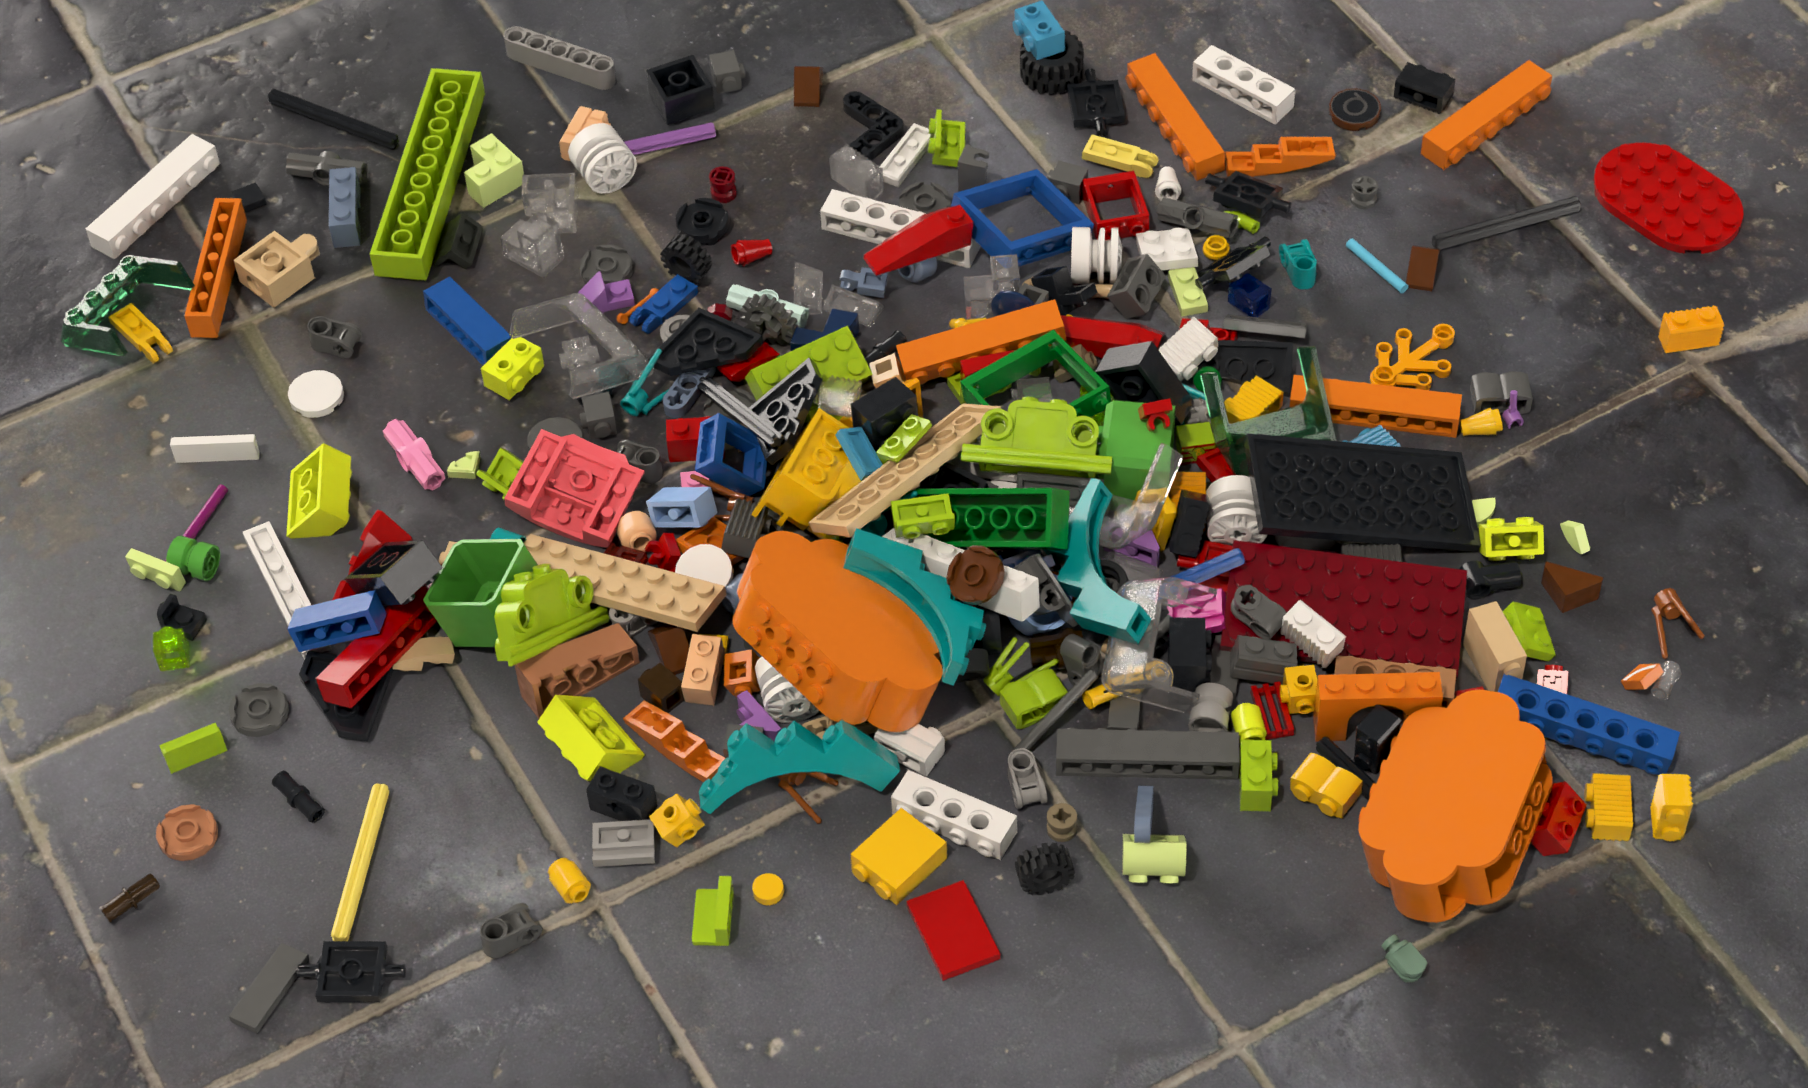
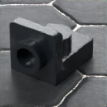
M171 593L165 602L159 605L157 610V618L163 632L191 641L194 640L207 620L205 612L180 605L177 596Z

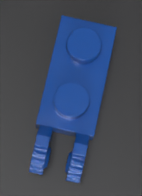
M677 274L648 301L633 311L629 318L630 323L638 326L644 321L642 331L647 334L651 333L692 300L698 293V286Z

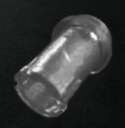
M1665 661L1663 664H1660L1664 673L1656 680L1651 690L1653 692L1652 695L1658 699H1669L1675 681L1681 677V668L1673 661Z

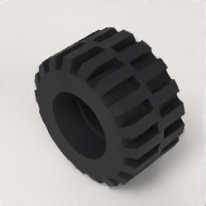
M1065 30V51L1036 60L1031 51L1028 52L1026 50L1024 42H1022L1020 48V76L1023 78V83L1029 85L1031 90H1038V93L1041 94L1046 92L1048 95H1054L1057 92L1059 94L1065 93L1067 84L1080 83L1084 71V48L1076 35H1071V32Z

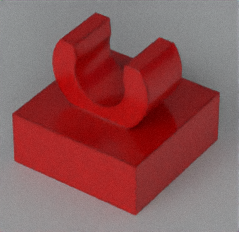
M1171 399L1144 403L1138 408L1140 420L1148 419L1146 425L1149 431L1155 429L1154 419L1162 420L1164 429L1170 426L1168 414L1173 410Z
M663 533L659 541L651 540L644 548L646 552H653L648 562L667 571L674 568L681 557L674 533Z

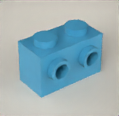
M1043 0L1015 9V21L1012 22L1013 30L1017 36L1020 35L1028 52L1031 51L1036 60L1065 51V32Z

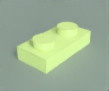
M1195 267L1168 270V280L1181 317L1208 312V303L1203 289H1199L1195 284V279H1198Z
M133 548L125 556L131 568V573L140 579L147 578L155 581L162 588L168 589L170 587L177 591H181L186 584L178 566Z

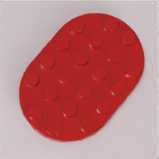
M1654 143L1622 144L1606 153L1596 166L1593 181L1594 193L1599 203L1609 213L1662 248L1683 254L1685 250H1700L1701 254L1710 253L1731 243L1740 231L1743 220V206L1734 189L1668 145Z

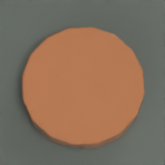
M194 804L181 805L170 810L165 815V819L161 823L159 822L156 828V839L162 852L169 858L179 861L194 860L205 855L214 846L218 838V826L213 814Z

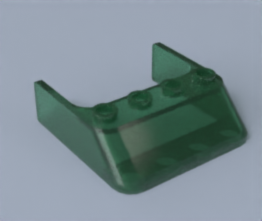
M133 255L125 256L112 272L102 278L101 283L84 295V299L76 307L67 311L62 326L61 342L66 347L124 357L128 351L112 328L98 325L141 283L192 290L195 285L183 265L178 261ZM110 299H113L110 303L105 304ZM96 316L91 321H88L91 317Z
M1301 346L1297 348L1306 386V396L1302 403L1231 424L1228 421L1217 372L1200 374L1216 445L1234 475L1250 477L1244 446V438L1247 433L1337 441L1315 346Z

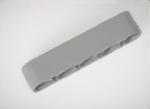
M518 26L510 27L504 32L507 56L514 61L601 90L610 89L616 84L614 63L609 56Z

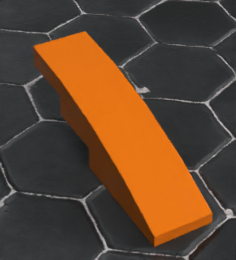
M1280 137L1279 144H1253L1251 152H1225L1227 177L1231 176L1235 171L1251 177L1278 174L1334 160L1335 151L1332 137Z
M645 700L623 718L624 722L647 743L703 783L707 779L711 780L718 772L720 764L726 759L708 749L704 739L687 731L681 720Z

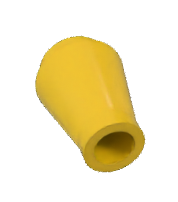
M1487 408L1470 417L1459 420L1463 436L1496 435V432L1503 430L1498 409L1491 410V408Z

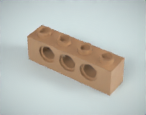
M1336 655L1334 675L1440 672L1443 693L1441 707L1447 708L1454 699L1456 669ZM1381 705L1384 708L1401 710L1393 706Z

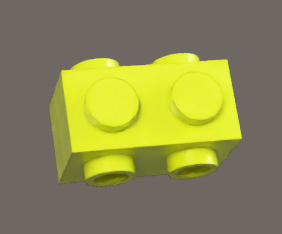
M515 334L481 367L484 387L510 400L517 392H521L525 385L535 375H538L544 367L541 348Z
M1518 517L1514 523H1505V519L1494 518L1487 519V524H1479L1480 553L1488 557L1490 561L1506 560V556H1517V559H1534L1535 555L1544 554L1543 525L1534 521L1533 517Z

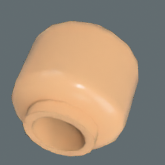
M632 511L626 513L620 518L616 531L619 540L628 552H645L644 548L651 540L656 541L657 533L651 518L644 512Z

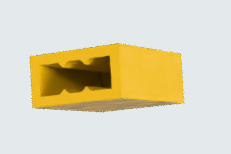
M900 808L851 853V870L859 881H866L874 887L876 893L881 898L889 899L898 905L947 859V842L903 808Z

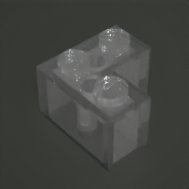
M575 173L523 175L522 200L525 216L547 215L551 234L577 233L579 194Z
M538 211L528 221L520 219L500 237L504 257L542 278L547 276L564 260L558 222L554 218L547 217Z
M1017 254L990 256V275L963 277L966 319L995 317L991 309V302L994 296L1001 291L1019 292L1020 275Z

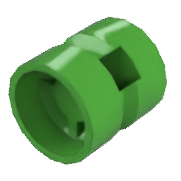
M180 535L174 538L170 544L166 562L178 566L183 575L191 572L193 578L209 581L217 572L220 563V549L216 545L203 541L197 542L195 539Z

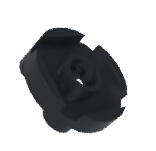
M710 198L695 199V203L690 205L685 203L676 213L678 235L682 236L684 234L687 236V239L692 237L695 243L699 241L706 245H715L718 243L719 238L728 230V213L723 209V205L719 201ZM702 219H707V221L703 223L697 222L702 221Z

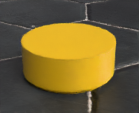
M771 873L762 874L753 882V896L758 903L774 905L782 899L784 895L783 882L777 875Z

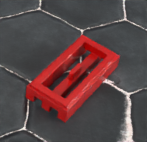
M1280 681L1274 682V686H1269L1266 683L1262 684V688H1257V685H1254L1250 689L1253 703L1260 708L1267 733L1265 740L1294 735V727L1287 703L1281 702ZM1272 694H1275L1276 700L1285 726V729L1283 730L1281 728V724L1278 718ZM1260 696H1265L1275 731L1270 732Z

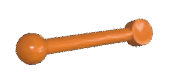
M657 288L651 289L650 294L626 313H619L617 315V322L626 324L628 317L631 316L633 311L637 307L642 306L659 290Z

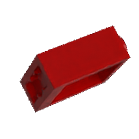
M1134 171L1083 179L1082 198L1089 219L1094 223L1093 232L1096 240H1098L1100 228H1105V240H1111L1112 228H1118L1120 239L1136 236V233L1149 231V213ZM1130 197L1135 215L1100 220L1095 203Z

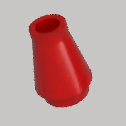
M769 239L737 240L735 244L731 245V255L736 265L741 264L745 266L766 255L772 254V245Z

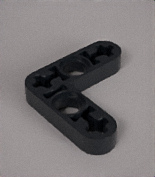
M853 91L844 96V112L869 128L850 143L844 151L845 162L849 167L862 168L903 136L904 124L899 116L861 92ZM872 113L880 115L879 117L874 119L867 117L869 114ZM872 139H878L881 141L878 144L868 143V141Z

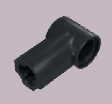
M1470 561L1459 568L1467 570L1465 593L1469 599H1481L1492 590L1521 585L1520 567L1518 562L1515 561L1483 565L1480 561Z

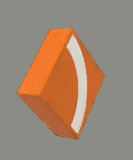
M1639 664L1621 680V683L1625 690H1646L1663 675L1664 671L1660 664Z

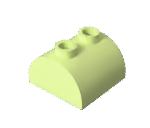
M1123 834L1122 873L1123 875H1129V882L1143 883L1147 882V876H1160L1161 883H1178L1179 876H1185V835H1151L1150 843H1134V834Z

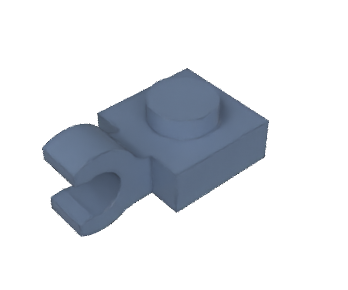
M862 267L861 273L842 270L840 290L849 292L857 288V294L884 298L888 272L876 276L871 268Z

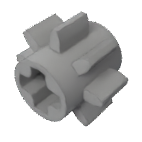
M1200 398L1193 399L1194 402L1184 419L1185 425L1203 422L1214 424L1218 417L1215 405Z

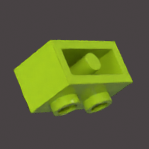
M1241 740L1239 755L1240 811L1271 812L1272 796H1278V778H1272V771H1277V753H1272L1271 740Z

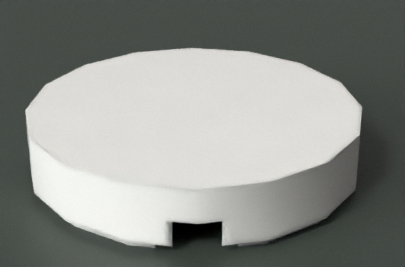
M321 370L303 373L292 382L288 391V398L292 409L308 418L329 415L334 411V407L338 404L340 406L344 397L340 379L333 373Z
M700 544L689 548L681 555L676 564L675 573L723 585L726 588L733 579L734 569L729 556L721 548L711 544Z

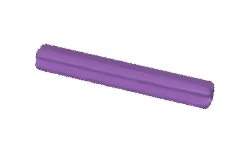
M710 122L624 141V143L633 155L714 138L716 136V129L714 124Z

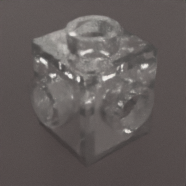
M584 336L562 341L563 353L559 354L562 370H568L571 383L598 377L596 362L600 361L597 346H591L589 337Z

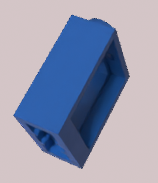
M720 413L700 422L695 471L730 490L747 496L763 490L766 483L767 461L764 458L756 435L746 427ZM725 443L745 453L743 473L723 463Z

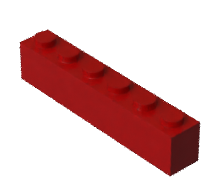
M432 583L426 587L419 588L415 592L416 597L410 603L404 606L388 605L385 608L387 614L380 633L354 639L316 677L325 702L352 708L431 628L437 620L423 599Z

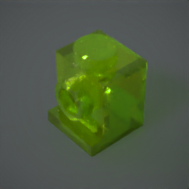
M167 626L157 632H153V652L160 671L190 668V644L186 640L183 628L174 629ZM178 652L180 657L166 659V653Z

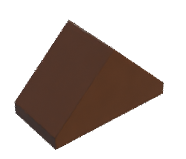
M794 66V106H820L823 67Z
M1412 246L1406 279L1408 288L1432 292L1440 249Z
M1546 561L1541 584L1559 610L1564 613L1598 600L1603 577Z
M666 624L649 630L648 635L660 662L674 675L683 673L689 652L684 629Z

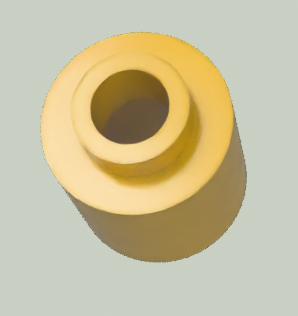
M560 858L551 864L548 869L549 880L566 903H579L588 896L591 884L576 863L569 861L567 858Z

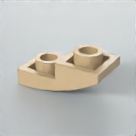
M449 637L420 638L392 666V669L422 671L423 662L453 664L455 653L452 641Z

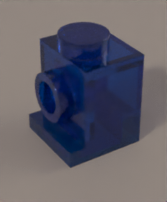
M1246 273L1242 278L1229 285L1228 302L1248 314V316L1258 317L1270 309L1272 288Z

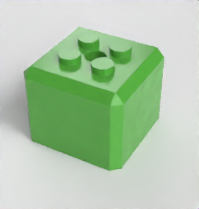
M1113 400L1106 405L1104 425L1099 426L1098 443L1101 444H1098L1097 455L1113 457L1111 475L1095 473V478L1104 479V485L1113 495L1106 511L1131 513L1136 494L1139 490L1159 487L1167 489V481H1170L1173 459L1175 405H1172L1173 410L1168 414L1170 426L1164 429L1162 420L1154 419L1155 429L1153 431H1149L1146 423L1148 419L1140 420L1138 408L1144 403Z
M521 539L460 540L450 549L442 564L443 568L437 573V578L433 581L423 601L455 647H495L498 638L495 611L497 606L502 603L501 589L503 585L514 580L515 574L532 572V567L538 564Z

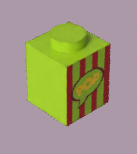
M1210 422L1176 426L1175 445L1180 465L1194 464L1197 462V456L1219 447L1217 432L1212 433Z

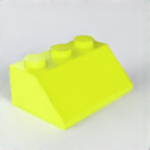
M323 443L291 470L286 537L293 539L332 536L340 528L346 526L350 517L348 508L351 496L349 491L352 475L351 456Z
M555 695L537 722L545 731L546 737L555 742L561 749L563 757L571 761L578 769V774L587 781L593 779L600 766L621 773L642 760L645 756L595 697Z

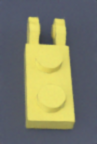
M1091 135L1082 152V159L1127 172L1134 171L1136 176L1146 179L1151 177L1153 173V168L1151 167H1155L1159 161L1155 153L1153 154L1152 152L1140 149V147L1096 135Z

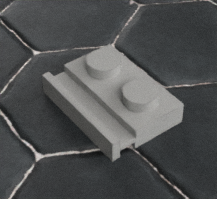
M651 819L593 823V866L655 863V826Z

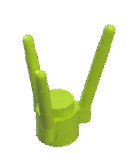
M1016 637L1012 638L995 664L989 669V675L983 681L996 695L1000 696V691L1014 678L1008 670L1029 647L1028 642H1025L1002 666L1018 641ZM1051 660L1015 682L1027 680L1034 672L1047 670L1058 664V660Z

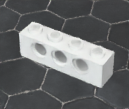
M1213 45L1193 62L1192 81L1275 125L1294 108L1295 89Z
M910 770L906 772L891 796L892 814L903 808L934 833L948 837L958 845L964 844L976 849L980 854L987 857L992 856L1001 860L1017 833V815Z

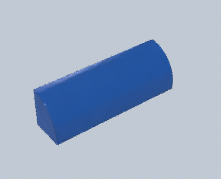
M451 277L423 291L426 311L483 366L512 338Z

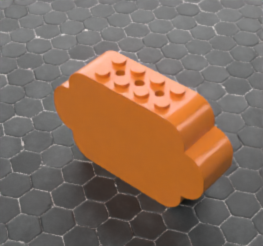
M775 531L759 538L755 543L737 588L740 601L733 615V626L737 633L819 711L833 721L839 722L843 720L851 725L868 721L875 727L889 732L906 731L920 723L942 677L943 669L938 660L940 656L939 649L930 631L919 616L885 587L865 576L843 568L848 545L840 541L819 539L810 542L805 537L789 531Z
M1472 690L1457 696L1447 708L1426 707L1408 716L1398 736L1393 737L1390 754L1387 760H1383L1378 781L1371 786L1370 799L1366 807H1362L1360 811L1358 829L1370 874L1376 882L1391 889L1396 908L1408 918L1431 923L1447 921L1458 915L1466 903L1487 905L1499 901L1509 893L1514 884L1552 790L1553 777L1546 763V743L1543 733L1533 724L1519 721L1520 713L1516 702L1503 693L1488 690Z

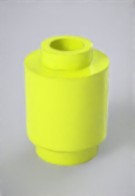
M1251 703L1238 705L1232 711L1231 719L1235 732H1239V743H1241V740H1265L1267 733L1260 708Z

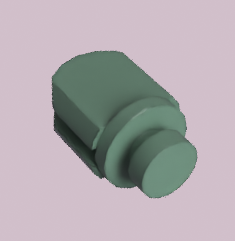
M1394 934L1381 945L1386 952L1389 951L1385 959L1404 982H1415L1422 976L1427 961L1411 942H1408L1406 939L1399 942L1400 939Z

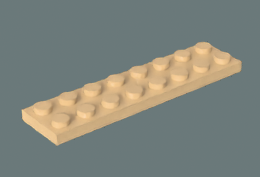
M961 404L930 428L899 462L887 461L809 521L812 531L827 535L852 537L856 528L861 530L867 523L878 519L881 516V512L891 505V501L901 500L900 498L908 491L918 488L922 480L937 473L940 466L956 458L958 452L962 450L963 444H974L982 434L981 420L983 415L994 408L1002 409L1001 406Z
M530 534L523 542L538 565L550 564L551 569H564L568 577L587 576L592 582L594 591L591 603L697 632L727 595L723 585Z

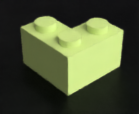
M492 133L470 145L474 166L464 172L468 194L483 208L526 183L522 161Z

